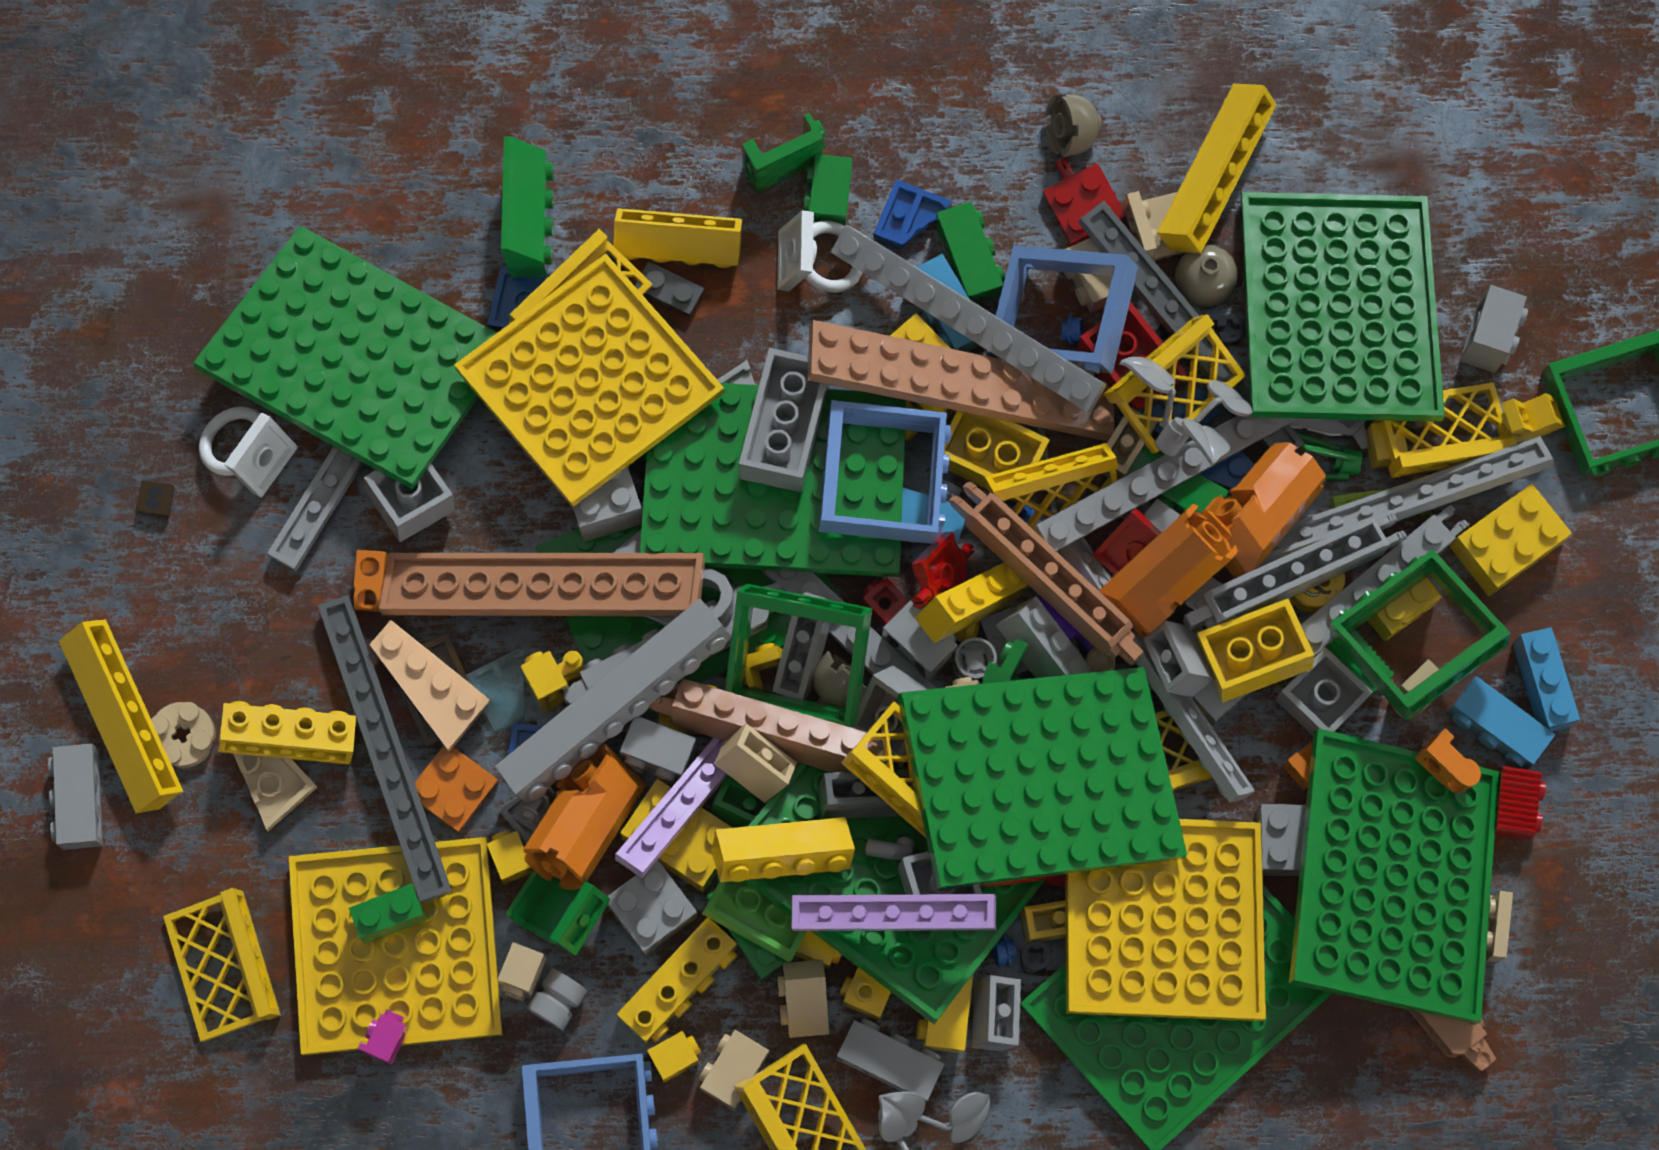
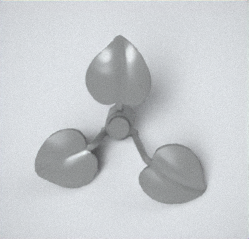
M1129 357L1123 359L1119 364L1128 367L1139 379L1155 391L1168 393L1164 417L1159 423L1164 429L1155 440V445L1167 455L1176 456L1187 439L1191 437L1212 466L1228 454L1230 446L1219 433L1208 426H1201L1199 422L1218 404H1223L1229 412L1238 416H1249L1253 412L1251 405L1243 400L1237 391L1223 382L1212 380L1207 384V389L1216 398L1193 420L1188 418L1183 420L1179 417L1169 420L1176 393L1172 387L1175 384L1173 377L1159 364L1147 358Z
M904 1091L879 1095V1134L885 1141H897L902 1150H909L902 1137L910 1136L916 1130L917 1120L945 1131L950 1130L949 1140L953 1143L967 1141L983 1126L989 1112L990 1095L981 1092H972L964 1095L952 1107L948 1123H941L922 1115L925 1109V1100L918 1093Z

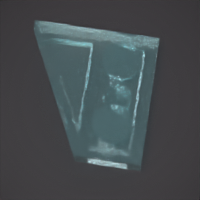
M522 647L466 675L470 684L490 699L491 703L484 712L496 734L511 727L512 723H519L525 720V678L521 669V665L525 664V652Z

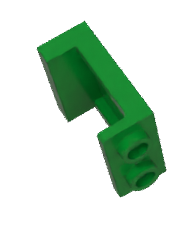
M810 113L803 116V135L764 154L760 152L754 139L742 144V168L756 193L808 169V164L814 165L815 154L823 155L826 133L820 121H814Z
M533 870L512 902L506 916L524 930L576 956L611 899L586 881H584L579 890H566L558 886L561 882L560 879L553 876L548 881Z

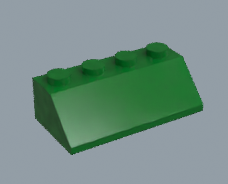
M504 136L501 251L510 278L548 276V265H553V248L548 246V237L554 235L553 218H549V209L554 208V192L549 190V181H554L555 179L554 162L548 161L546 150L511 136Z

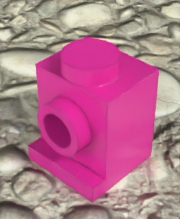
M386 1009L384 1015L381 1014L378 1021L373 1019L365 1036V1038L369 1039L367 1045L360 1042L358 1049L367 1055L392 1065L409 1030L402 1023L404 1017Z

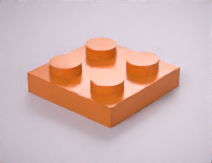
M443 745L415 781V786L422 806L460 834L497 786L499 780L455 747L448 752Z

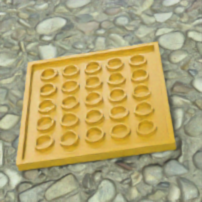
M607 254L601 256L454 364L455 370L572 508L725 393V389Z
M1179 819L1187 856L1183 859L1065 874L1066 1014L1264 1021L1266 1019L1261 823Z
M487 837L435 842L453 893L421 904L427 918L426 921L364 944L359 938L349 907L411 883L414 886L401 845L289 856L301 1055L359 1050L360 1042L367 1045L369 1041L365 1036L373 1019L378 1021L380 1015H384L386 1009L404 1017L402 1023L409 1028L401 1046L503 1035L499 982L497 980L498 969Z

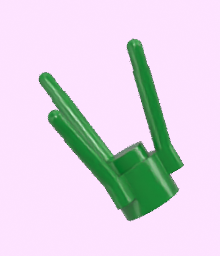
M1296 432L1304 442L1317 445H1304V451L1333 457L1332 469H1337L1338 472L1325 474V481L1337 479L1348 481L1349 475H1359L1362 465L1361 450L1340 446Z

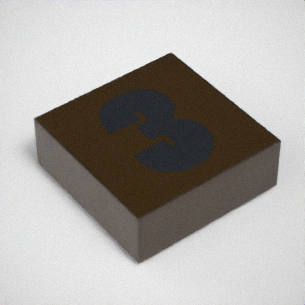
M142 480L135 510L137 514L169 518L175 491L174 485Z

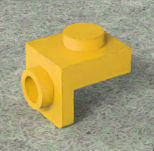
M774 643L760 645L755 648V653L747 655L744 685H748L750 689L763 690L759 671L779 665L783 648L775 646Z

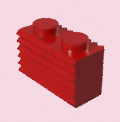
M1502 766L1498 770L1499 782L1495 835L1530 840L1536 835V832L1539 833L1542 827L1543 815L1538 813L1539 801H1543L1546 791V783L1541 781L1542 772Z

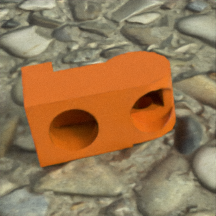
M357 550L354 577L355 610L380 612L379 606L388 560L387 552Z
M1444 728L1431 737L1415 756V759L1447 789L1454 793H1462L1479 782L1481 771L1476 762L1464 758L1450 744L1454 736Z

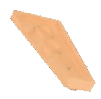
M392 620L370 643L371 648L421 713L448 752H450L490 705V699Z

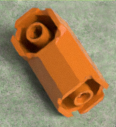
M1290 442L1273 443L1241 482L1229 490L1232 496L1224 499L1220 495L1214 498L1205 508L1213 512L1232 534L1233 538L1228 542L1231 548L1236 544L1238 552L1225 566L1233 577H1240L1256 570L1324 490V485L1322 484L1326 479V475L1316 460L1306 452L1302 456L1294 452L1297 446Z
M1192 504L1099 590L1131 621L1132 628L1142 639L1163 623L1174 612L1177 604L1181 605L1238 552L1236 544L1232 548L1229 545L1228 541L1233 538L1230 530L1213 512L1205 509L1200 513L1196 511L1199 506Z
M601 744L591 757L580 761L572 768L568 776L555 782L556 787L560 791H556L557 797L523 849L524 853H527L524 860L533 870L548 881L553 876L560 879L561 882L558 886L566 890H579L584 881H588L647 786L606 744Z

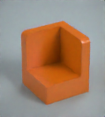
M1312 742L1300 752L1295 753L1282 766L1303 791L1308 788Z

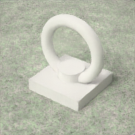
M803 210L778 231L777 290L790 291L803 279H806L815 288L830 293L843 292L852 288L863 274V272L853 266L849 274L840 280L825 279L813 269L817 253L816 241L813 238L822 233H830L839 237L845 226L834 221L813 223L814 212Z
M244 406L229 408L216 415L204 428L199 441V455L207 469L218 475H235L253 494L260 498L263 497L298 448L271 417L253 408ZM245 419L251 421L253 425L225 463L218 461L212 453V442L217 432L233 420Z

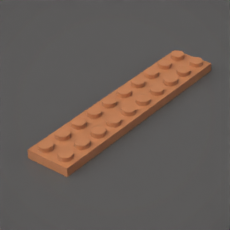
M813 320L809 327V381L1103 441H1109L1114 433V403L1110 404L1104 395L1110 389L1108 384L1093 410L1086 412L1002 359Z
M389 553L379 610L382 615L679 616L698 599H701L705 557L703 553Z

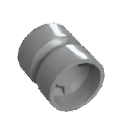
M976 637L964 640L958 646L953 660L952 671L955 679L971 677L972 681L978 680L982 684L988 663L990 661L997 662V654L991 643L983 638Z
M551 968L542 982L544 991L536 992L526 1008L548 1024L563 1031L573 1016L570 1011L571 1007H578L588 991L568 976Z

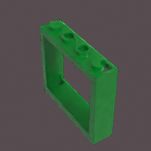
M1659 330L1549 363L1541 373L1549 394L1555 397L1566 425L1563 430L1582 476L1593 473L1594 477L1609 473L1612 471L1611 467L1622 464L1623 468L1638 464L1641 462V458L1649 455L1652 456V459L1659 458V440L1593 460L1562 380L1650 352L1654 353L1659 365Z
M1432 549L1424 556L1422 555L1419 558L1415 556L1408 563V567L1399 574L1397 572L1390 574L1383 581L1382 586L1374 592L1372 590L1365 592L1358 599L1355 606L1349 610L1342 609L1339 611V616L1331 622L1330 636L1405 720H1408L1508 646L1510 632ZM1430 575L1485 636L1404 695L1349 633Z
M745 584L737 591L725 691L851 728L858 721L872 608ZM753 608L856 628L846 708L743 688Z

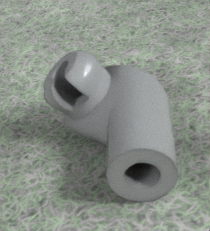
M900 837L897 843L868 839L866 855L902 860L904 857L914 855L915 843L909 837Z

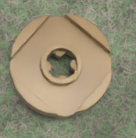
M192 702L172 703L162 708L151 719L172 766L177 768L193 767L204 761L209 755L213 741L215 742V726L209 715ZM180 727L184 730L190 729L191 732L186 736L187 741L185 743L173 738L177 733L176 730Z

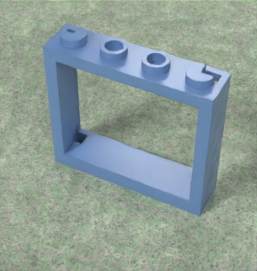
M1013 245L996 316L1014 327L1028 269L1112 276L1094 353L1050 349L1092 376L1099 374V372L1112 374L1139 266L1124 254ZM987 350V352H988L991 356H993L994 358L1001 359V358H999L998 356H996L995 354H993V353H991L990 351Z
M831 400L828 413L818 532L935 544L938 533L943 534L945 514H940V503L945 504L947 497V484H942V474H947L949 468V454H944V446L950 443L951 426L946 425L947 413ZM842 423L933 433L926 525L835 515Z
M643 1054L522 1065L528 1150H544L538 1077L634 1068L641 1150L658 1149L656 1128L650 1129L649 1115H655L653 1095H647L646 1082L652 1081L650 1061L644 1062Z

